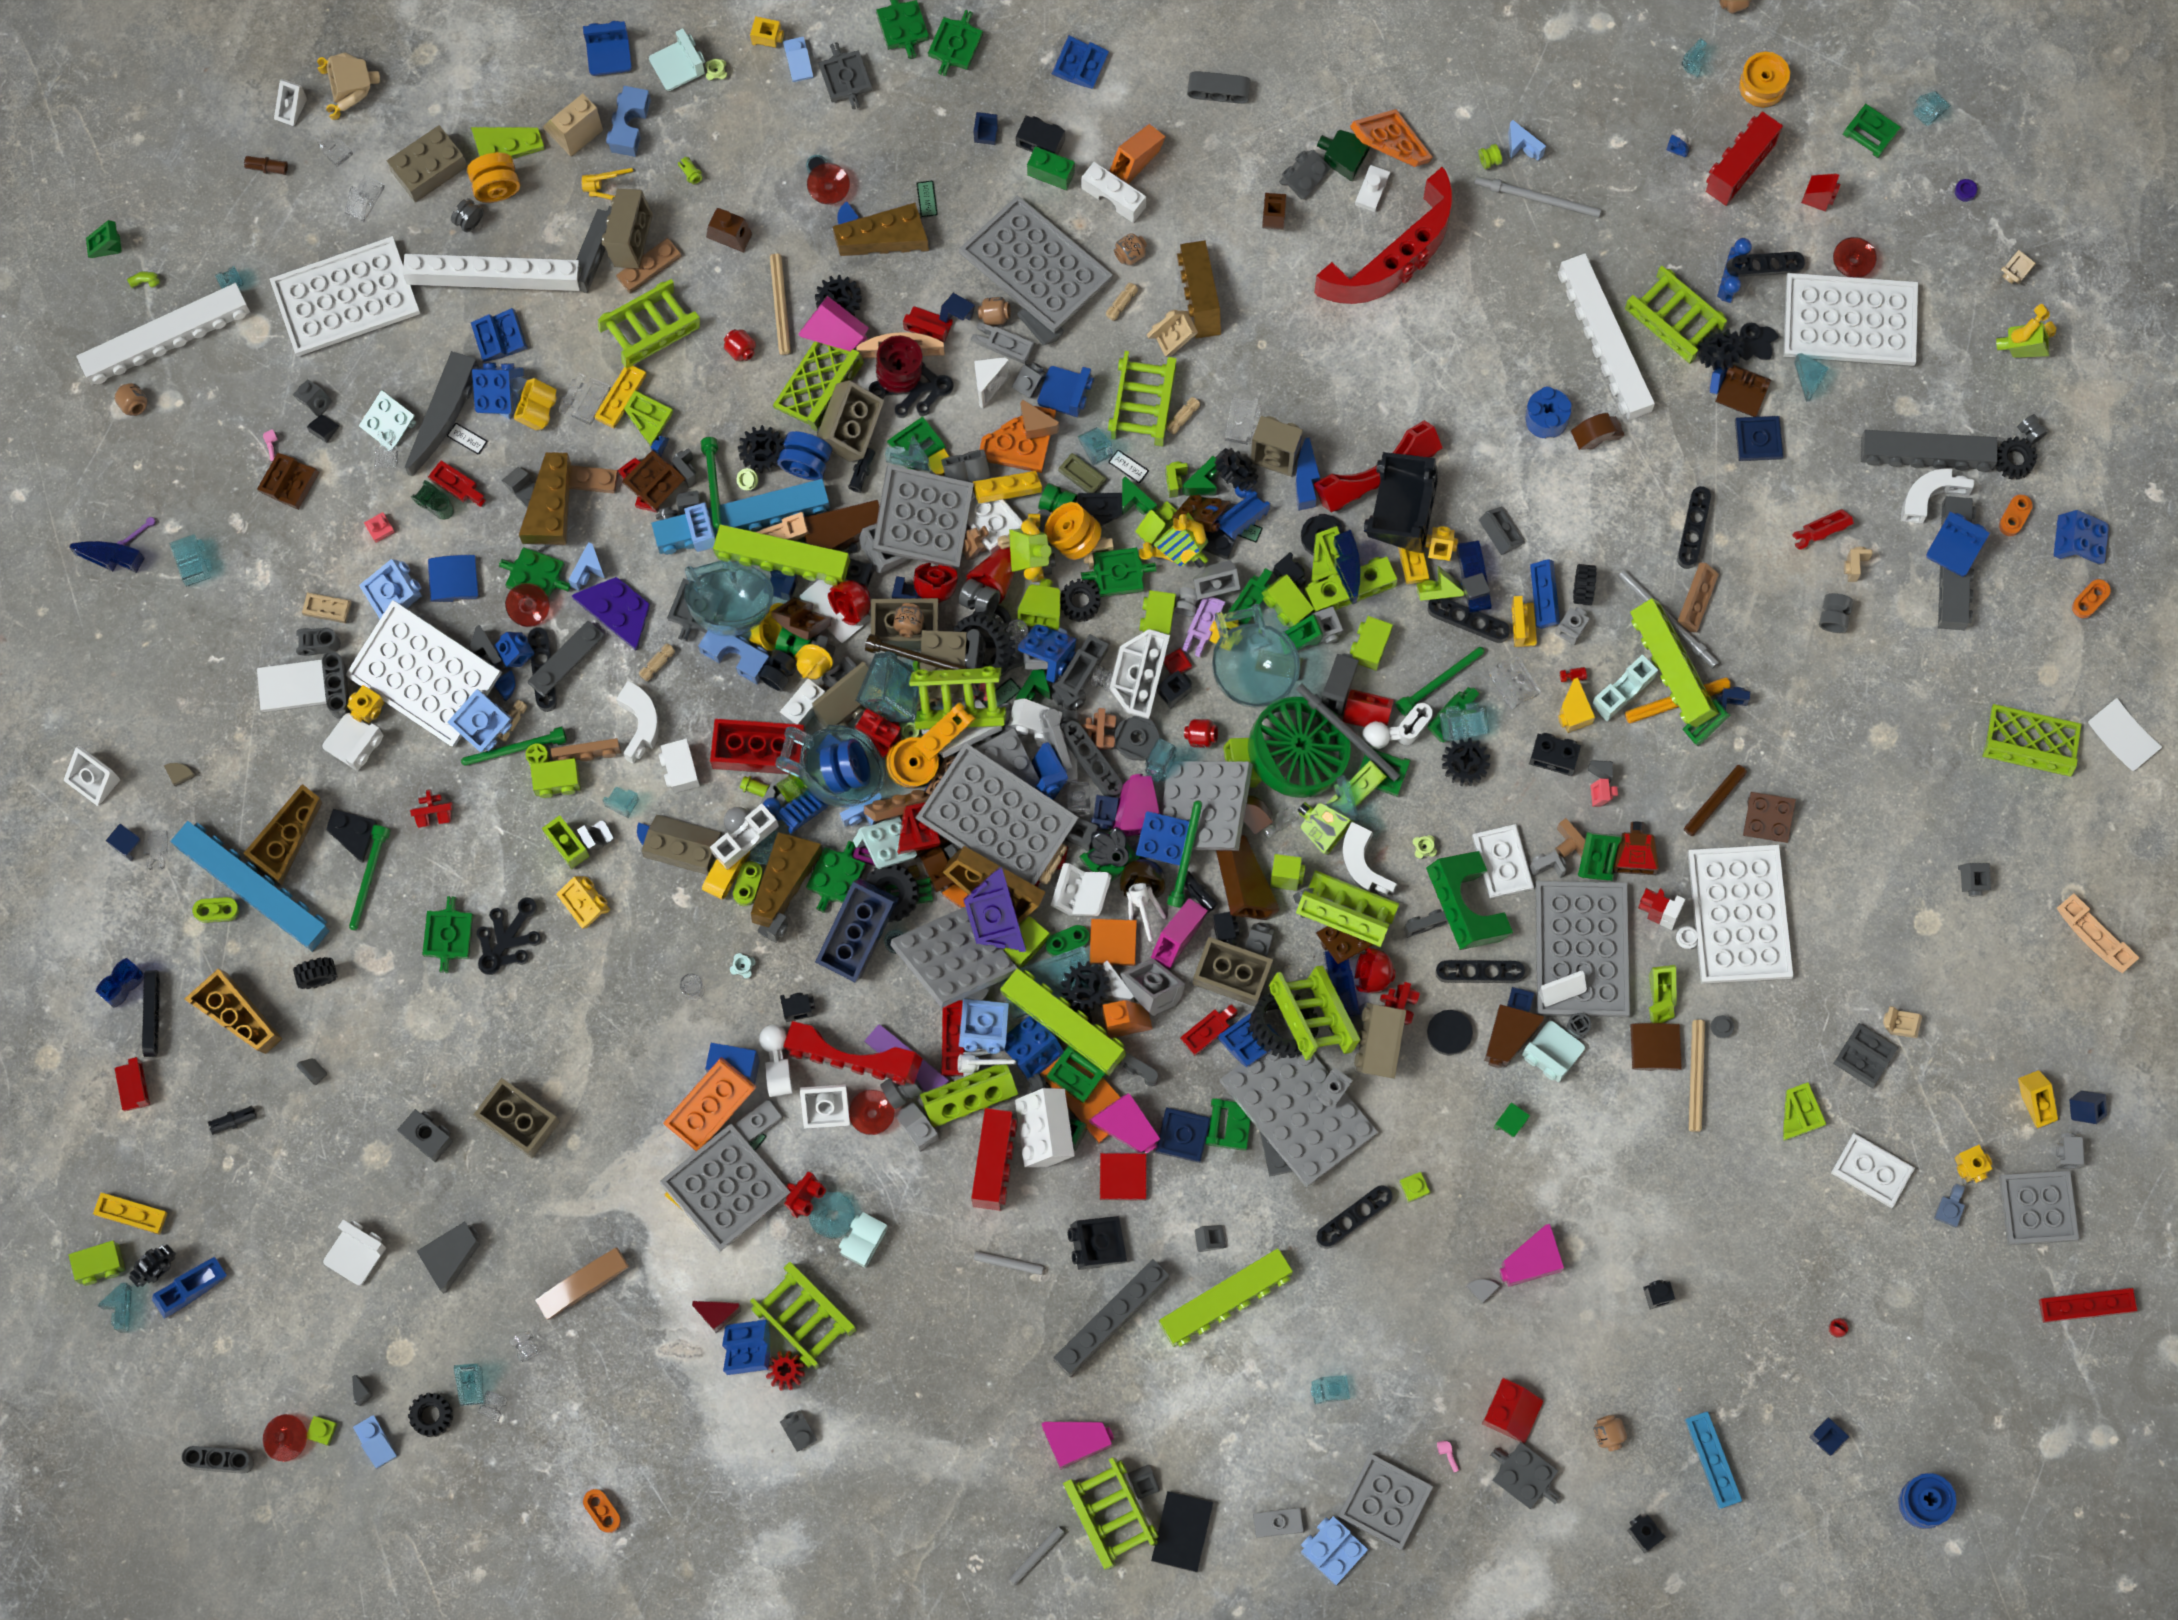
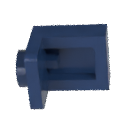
M1742 687L1723 688L1721 695H1717L1716 699L1726 711L1727 704L1747 706L1751 691H1745Z
M1097 794L1094 816L1091 818V823H1097L1098 828L1109 829L1110 826H1114L1120 798Z

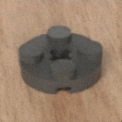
M1139 716L1124 719L1119 723L1115 731L1116 749L1127 759L1135 761L1147 760L1149 756L1155 753L1159 745V733L1156 725L1152 720ZM1137 733H1140L1143 740L1137 743L1133 742L1131 736H1136Z

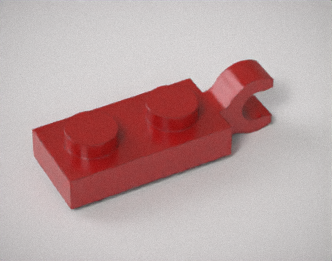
M442 460L428 476L430 481L463 503L467 498L479 507H482L486 502L483 498L484 495L474 490L477 487L474 481Z
M1840 509L1803 526L1804 530L1796 531L1792 534L1796 540L1801 538V541L1796 543L1795 547L1799 550L1804 549L1808 546L1811 539L1813 541L1823 540L1830 534L1845 530L1846 527L1854 524L1852 516L1843 509Z
M1232 1004L1220 1014L1214 1009L1182 1035L1180 1040L1196 1056L1215 1041L1218 1035L1230 1028L1227 1021L1234 1018L1238 1014V1010Z

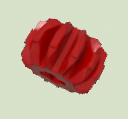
M779 1351L777 1353L778 1360L772 1356L770 1357V1361L774 1365H769L768 1371L772 1372L768 1373L766 1378L773 1379L771 1382L772 1387L779 1384V1390L783 1391L785 1384H787L791 1391L793 1390L792 1382H795L798 1386L801 1384L797 1376L805 1377L804 1372L798 1371L803 1369L805 1365L804 1363H797L800 1358L798 1355L791 1359V1351H787L785 1358H783V1354ZM788 1366L791 1372L783 1376L780 1369Z

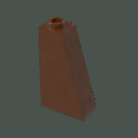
M878 500L805 517L808 534L805 535L807 544L843 551L851 544L859 542L862 529L877 523L880 507Z
M1241 835L1239 851L1216 850L1231 915L1267 920L1280 910L1245 835Z

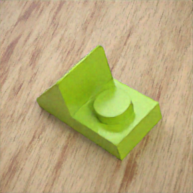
M1166 501L1155 512L1153 510L1148 512L1135 530V533L1144 542H1149L1153 545L1164 532L1173 526L1174 518L1172 516L1177 510Z
M1438 566V581L1426 580L1416 584L1420 601L1464 596L1461 583L1440 566Z

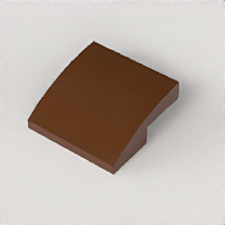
M652 450L625 477L622 483L648 506L656 510L685 478Z
M277 453L257 490L274 500L299 510L319 475V471L299 463L295 458Z
M795 597L771 611V616L782 627L806 640L811 639L831 626V617L813 612V603Z
M1630 1024L1632 1069L1654 1071L1656 1069L1678 1071L1682 1069L1680 1024Z

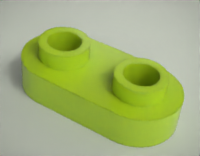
M749 861L740 868L733 890L734 900L740 906H749L756 899L763 877L762 868L758 863ZM749 869H754L755 873L753 875H748L747 871ZM742 890L748 891L746 896L740 895Z
M229 897L200 899L193 905L192 913L202 923L227 922L234 920L238 916L239 906L235 900ZM231 907V912L225 914V909ZM204 909H209L207 915H202Z

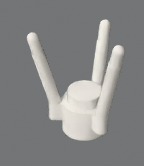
M1144 883L1132 885L1127 892L1129 920H1133L1134 903L1137 907H1140L1148 941L1151 942L1153 938L1145 910V905L1148 904L1149 898L1163 919L1166 918V915L1153 895L1151 886L1147 887Z
M986 1049L964 1052L958 1057V1071L966 1077L974 1074V1071H978L979 1065L1015 1064L1016 1061L1006 1059L979 1060L976 1056L990 1054Z

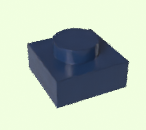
M1512 987L1507 1006L1529 1012L1534 993Z

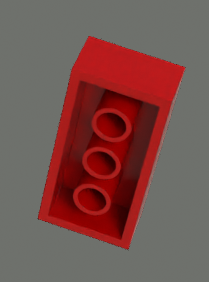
M1763 111L1758 117L1753 116L1745 133L1741 131L1734 141L1736 144L1732 148L1728 147L1722 155V161L1720 163L1716 162L1709 171L1710 175L1706 180L1708 185L1705 192L1725 206L1728 205L1777 145L1783 125Z
M714 719L710 756L712 769L802 775L806 738L805 727L801 724Z
M989 1108L984 1110L971 1196L972 1205L975 1208L1000 1211L1001 1205H1006L1007 1187H1004V1183L1009 1182L1011 1171L1010 1164L1007 1163L1008 1159L1012 1160L1014 1146L1011 1137H1016L1017 1119H1013V1112Z

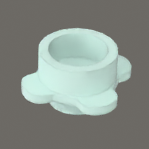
M738 953L734 956L730 972L733 975H742L746 979L750 978L752 966L756 964V961L753 957L748 958Z

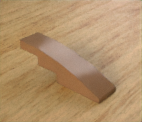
M618 1247L554 1286L536 1299V1302L546 1319H552L568 1306H573L588 1294L595 1293L629 1268V1265Z

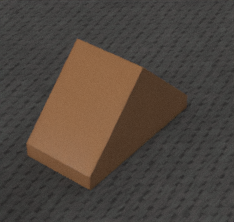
M1025 400L1021 401V414L1027 439L1053 435L1059 432V422Z

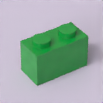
M1036 146L1027 163V176L1066 191L1075 174L1074 161Z

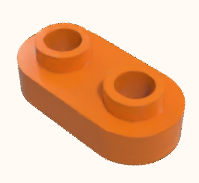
M2016 495L2010 501L1999 522V529L2004 535L2015 536L2021 530L2032 510V501L2029 497ZM2022 502L2025 507H2020L2018 503ZM2008 521H2014L2015 525H2010Z
M2101 579L2092 581L2074 600L2072 604L2073 613L2079 618L2090 617L2110 595L2111 589L2109 584ZM2094 590L2100 591L2101 595H2096ZM2080 605H2084L2086 610H2081Z
M598 1489L588 1491L583 1498V1505L598 1528L605 1533H613L618 1530L621 1525V1517L607 1496ZM594 1498L600 1499V1504L598 1506L592 1505V1500ZM608 1517H612L613 1523L609 1526L606 1525L605 1520Z

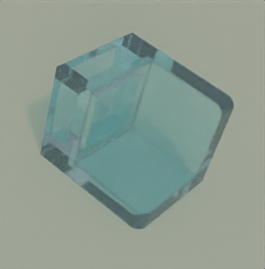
M615 787L609 798L604 797L602 801L605 807L629 818L639 801L637 793L630 789L626 792Z

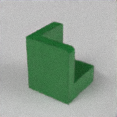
M1511 1102L1495 1123L1494 1129L1498 1130L1500 1128L1511 1137H1515L1526 1124L1530 1115Z

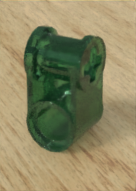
M424 480L422 482L423 486L416 494L411 496V499L421 508L428 510L439 519H449L454 513V507L449 497L438 490L433 484ZM441 504H447L443 509H438Z

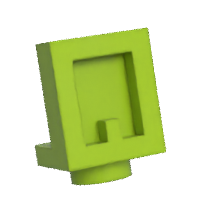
M1177 461L1166 465L1165 476L1169 498L1178 497V490L1182 489L1180 476L1188 474V463Z

